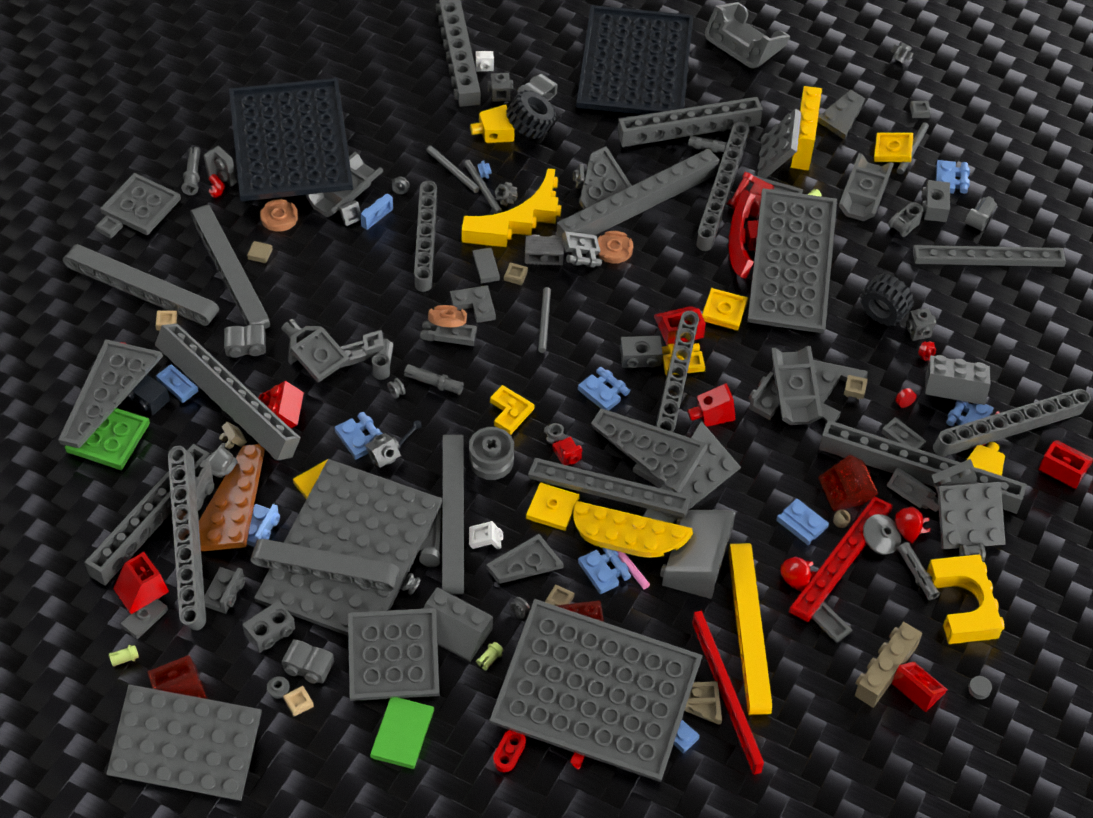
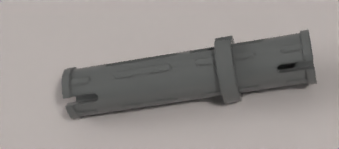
M410 364L405 368L404 372H407L404 373L405 377L436 386L439 390L443 391L445 389L458 395L463 390V382L450 379L447 375L443 374L441 376Z
M908 542L901 544L897 550L916 578L917 586L922 588L928 600H934L940 595V592L932 582V576L926 572Z

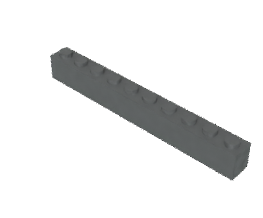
M708 148L557 222V236L562 237L561 235L565 231L597 235L716 176L720 160Z
M178 324L162 325L155 346L174 365L178 366L187 377L193 380L210 399L214 400L223 411L228 413L236 423L246 430L260 446L264 447L274 459L292 458L300 437Z
M830 420L827 421L819 446V450L890 473H894L897 468H900L921 483L933 487L935 486L931 475L960 463ZM973 467L977 480L969 484L1001 482L1003 510L1017 514L1027 484Z

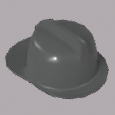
M222 443L216 451L205 459L210 462L212 476L219 478L228 475L237 464V459L225 449V443ZM201 467L196 472L195 477L197 478L202 470Z

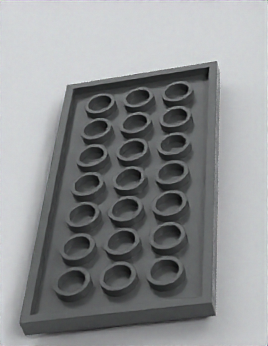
M762 188L747 322L818 333L825 332L837 199Z

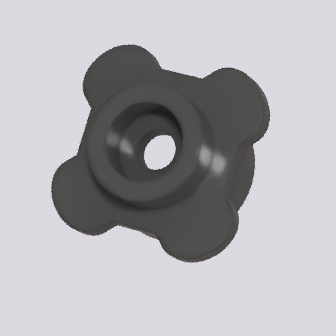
M552 423L544 428L548 443L566 439V435L563 433V425Z

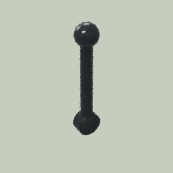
M414 421L413 427L398 442L400 448L416 429L421 428L420 421Z

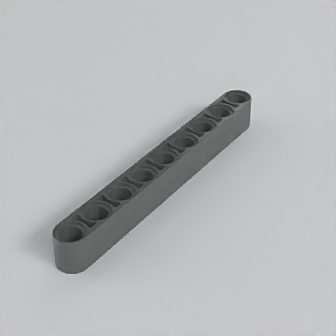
M737 122L733 125L698 229L696 245L703 251L710 250L713 247L746 147L749 126L744 122Z
M207 204L190 210L192 220L247 326L263 325L265 329L270 327L268 315L210 205Z
M75 244L63 258L65 265L77 272L166 310L177 311L178 315L199 324L209 325L219 312L217 304L207 298L81 245Z
M1077 389L943 430L937 437L933 450L939 456H948L974 448L977 445L987 444L1080 415L1091 400L1090 394L1083 389Z
M443 435L442 590L449 594H464L463 435Z
M175 446L168 453L179 617L180 621L190 629L200 630L206 623L194 458L184 447ZM192 574L191 579L187 580L188 576ZM194 594L193 599L189 601V597ZM196 614L195 619L190 622L191 617Z

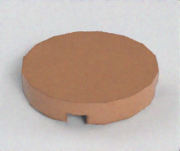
M272 200L261 209V222L264 227L272 231L288 230L298 220L297 208L293 203H288L287 200Z
M608 231L605 232V235L598 237L601 251L598 256L605 262L621 263L631 257L633 241L625 233Z
M440 305L434 307V310H429L428 320L441 327H459L466 323L467 313L463 309L458 311L455 306Z

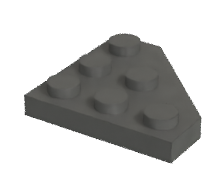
M607 147L592 153L589 157L579 200L583 210L632 186Z

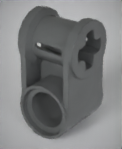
M918 203L908 204L891 218L888 226L898 230L901 236H907L920 224L923 212L922 206Z

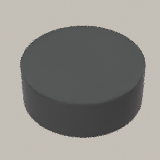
M425 548L420 553L419 561L427 567H437L442 556L436 549Z
M976 676L971 680L968 689L973 697L985 699L990 695L992 684L987 678Z

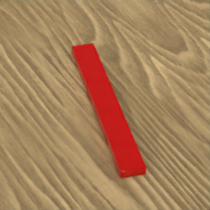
M875 496L792 604L790 613L809 622L867 544L863 535V527L866 520L876 514L887 516L892 510L893 505Z
M702 611L694 612L693 628L715 682L718 681L719 692L749 766L754 775L762 773L764 761Z

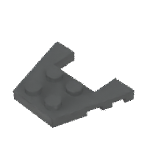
M813 360L822 419L826 424L828 420L836 422L841 412L824 404L839 380L846 382L848 375L866 378L868 372Z

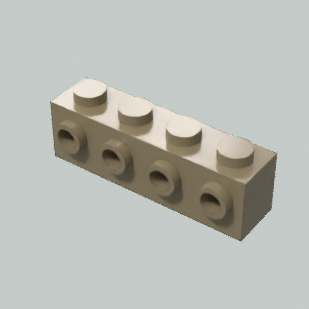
M905 622L899 628L895 627L889 636L891 639L889 643L884 642L880 647L878 658L873 657L869 662L867 673H861L855 683L858 685L855 696L874 708L892 683L899 665L905 664L918 647L922 633Z

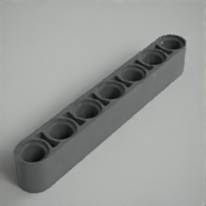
M432 181L422 182L419 192L414 279L415 288L421 292H426L432 287L437 208V186Z
M685 311L679 321L656 421V427H666L671 432H674L699 322L698 315L693 311ZM684 321H690L692 325H688ZM681 338L687 339L688 342H683ZM677 356H682L685 360H680ZM673 373H677V374H679L681 377H680V378H676V377L673 376ZM668 391H674L677 395L672 396ZM664 409H670L673 413L668 414Z
M258 539L256 541L250 559L253 564L265 568L383 591H392L394 589L399 568L390 563L267 539Z

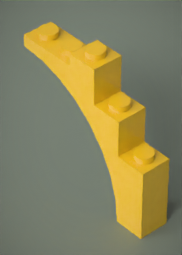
M555 169L547 170L540 188L521 205L494 215L464 216L462 243L507 247V242L511 240L512 233L531 235L532 228H536L537 222L556 224L557 216L560 217L561 205H558L556 191H553L558 185Z

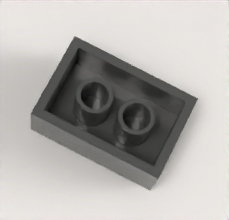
M930 355L925 376V394L985 405L990 388V366L980 362H966L963 359H948L942 355Z

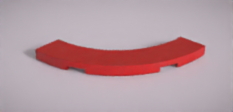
M745 189L742 190L735 207L729 233L730 261L735 272L744 279L747 278L754 261L749 257L747 250H744L743 244H745L746 229L743 227L756 195Z

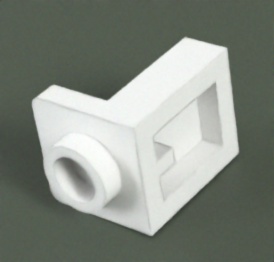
M476 51V71H494L493 51Z
M492 521L469 527V545L473 549L490 544L496 549L501 548L503 533Z

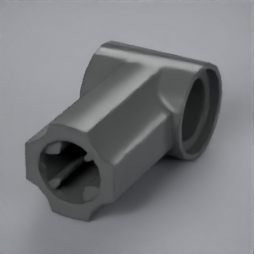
M989 196L983 197L976 208L970 210L965 224L983 231L989 217L996 209L997 204L994 199Z
M384 339L385 348L372 358V374L379 380H384L390 375L394 345L388 339Z

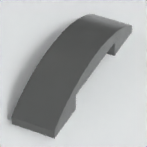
M382 330L363 335V341L341 346L340 348L350 358L349 362L342 367L359 363L382 351L385 348Z

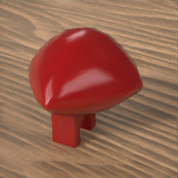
M915 507L904 508L896 514V527L900 534L910 543H913L919 534L930 532V528H923V523L930 521V519L923 517L922 513Z
M799 557L785 560L780 567L781 575L785 582L798 591L805 589L810 579L816 574V571H810V566L814 565L812 561H806Z

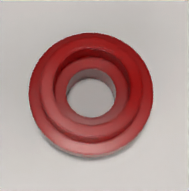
M931 341L923 342L918 351L919 356L925 361L929 360L930 355H935V344Z

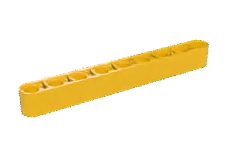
M751 543L729 544L728 555L748 715L771 714L772 699Z

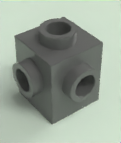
M491 73V81H488V92L492 93V102L510 101V91H513V80H509V73Z
M929 308L910 311L909 318L906 321V327L913 341L930 338L936 326L935 316L931 314Z
M386 433L377 435L373 441L365 445L372 462L380 468L393 463L396 458L401 456L398 450L400 448L398 441L395 437L392 438Z

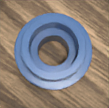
M483 160L480 164H477L481 178L486 177L488 179L489 174L492 173L489 163L485 164Z

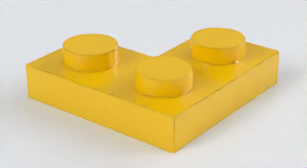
M503 385L490 397V403L503 410L494 420V426L505 430L510 435L534 410L533 403Z

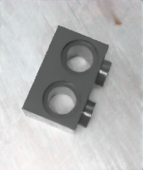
M279 600L242 624L244 635L259 653L264 649L271 648L276 641L282 637L289 636L295 629L294 618Z

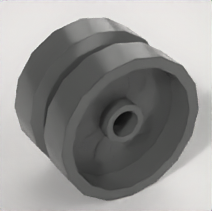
M486 427L474 433L469 441V465L472 472L486 480H497L510 473L514 461V441L511 435L497 427Z

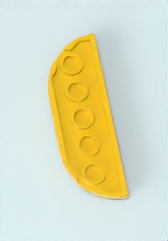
M576 501L574 506L573 518L582 538L593 545L648 558L664 556L665 552L680 549L693 535L692 528L579 501Z

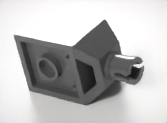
M294 319L289 320L290 324L286 322L282 326L281 330L290 339L288 362L292 364L298 360L318 383L349 362L350 358L323 327L305 326L300 328Z

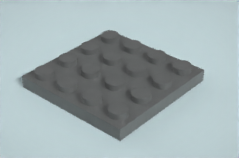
M436 608L348 613L350 701L390 699L394 697L440 696Z

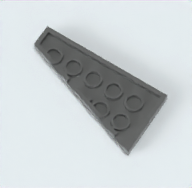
M105 339L58 439L60 444L80 448L163 357L162 352Z
M602 408L591 423L593 429L676 493L682 491L707 450V445L704 442Z
M702 421L691 438L706 443L707 450L680 494L691 496L692 501L688 510L741 468ZM664 484L660 487V489L671 491ZM648 508L643 517L673 523L678 519V516Z

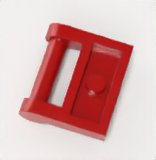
M744 172L739 187L732 199H729L727 205L735 209L742 190L746 189L750 182L754 184L750 192L756 195L749 216L757 220L762 188L773 190L774 185L748 172Z

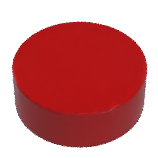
M906 388L898 393L896 402L901 408L908 407L915 401L916 394L912 389Z

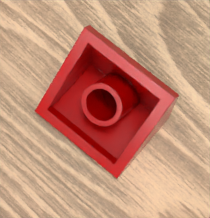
M915 662L899 665L892 682L896 688L925 712L948 690Z

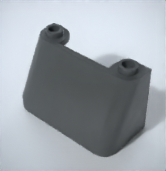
M739 2L715 6L705 30L706 38L750 68L762 65L784 48L790 39V35L783 31H776L769 38L747 24L748 10Z
M688 510L685 518L678 516L677 525L692 528L693 535L677 551L673 549L671 551L667 565L663 564L660 576L664 577L662 585L712 599L727 542L732 533L736 512L730 510Z

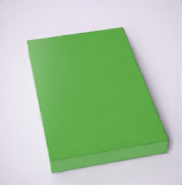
M398 697L390 698L370 754L371 758L414 769L434 712V707Z

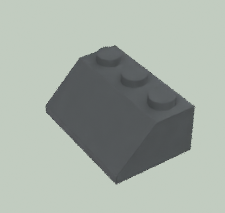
M437 587L423 608H436L437 643L442 648L471 662L493 630V616Z

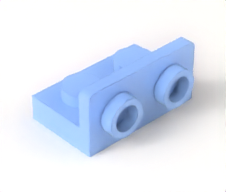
M258 504L254 505L247 540L248 545L255 547L258 539L269 540L272 527L276 526L280 519L277 505L273 504L270 509Z

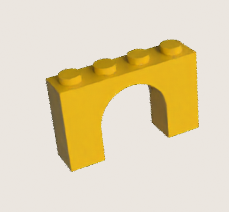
M804 86L799 110L801 111L798 147L797 152L792 156L791 168L809 170L815 142L822 88Z
M980 554L930 560L927 572L932 576V582L936 588L963 587L971 591L979 602V608L975 611L946 616L943 627L948 644L999 639L1002 630H1004V620L999 616L998 601L993 597L992 582L987 578V567L985 562H982Z

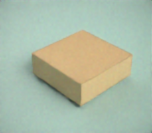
M157 311L156 330H160L162 325L177 324V311Z
M303 686L283 695V699L293 716L314 707L311 698Z

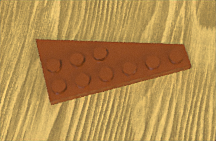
M259 444L242 446L236 457V466L224 477L200 518L201 551L246 547L265 448Z

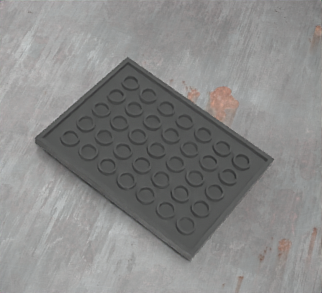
M328 459L284 543L393 564L399 568L394 589L392 591H383L270 568L254 598L255 602L269 607L279 600L291 615L348 636V613L390 611L443 503L442 498Z
M534 599L489 722L661 782L702 655Z

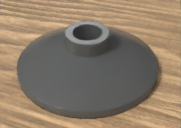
M882 514L873 515L866 520L863 527V535L868 546L873 551L883 555L895 552L901 543V534L896 527V523L888 516Z

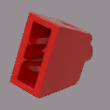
M727 383L698 395V406L687 410L691 421L701 418L706 427L736 420L734 399Z

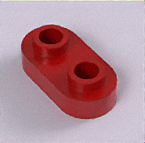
M511 730L504 734L493 756V764L498 771L509 772L515 767L525 748V735ZM516 741L518 744L512 745L511 742ZM502 760H507L508 763H507V764H503V763H501V761H502Z

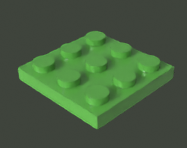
M116 408L80 448L66 445V452L122 470L149 426V418Z

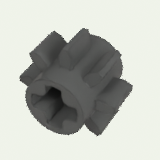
M902 42L899 45L894 44L891 50L894 53L892 58L902 63L905 60L910 61L913 53L910 52L912 47Z
M505 182V185L499 184L495 190V200L500 201V204L505 206L508 203L514 204L518 197L517 187H513L512 183Z

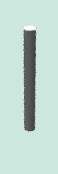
M925 122L922 123L913 140L912 157L929 127ZM901 162L897 173L903 174L909 162Z
M432 146L427 148V152L474 193L479 191L480 187L436 149Z
M466 160L464 165L480 187L490 206L496 214L501 213V207L470 160Z
M548 287L543 289L538 347V351L541 353L546 352L551 294V289Z

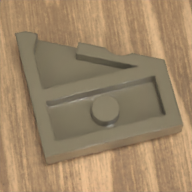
M718 681L694 682L685 711L716 724H721L722 716Z

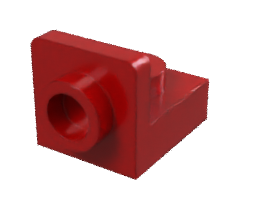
M571 437L553 443L552 449L563 465L575 464L582 459V447L580 445L576 446Z

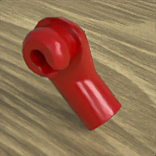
M212 174L209 177V181L213 186L212 189L209 188V193L212 197H219L225 185L216 174Z

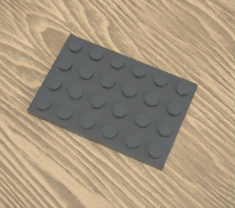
M128 685L106 775L241 801L262 710Z

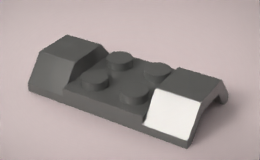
M354 152L349 157L353 190L308 194L306 198L315 210L329 217L339 210L338 207L352 202L367 189L371 182L383 172V169H372L363 163L358 153Z
M858 154L839 203L840 209L847 217L866 221L875 216L894 163L890 162L884 166H879L867 162L863 154Z
M806 346L798 352H781L776 348H771L774 378L782 420L789 425L811 424L821 419L822 410L811 346Z

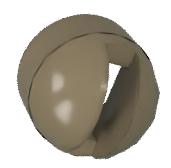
M843 509L837 511L833 518L834 524L839 528L847 527L851 519L849 512Z

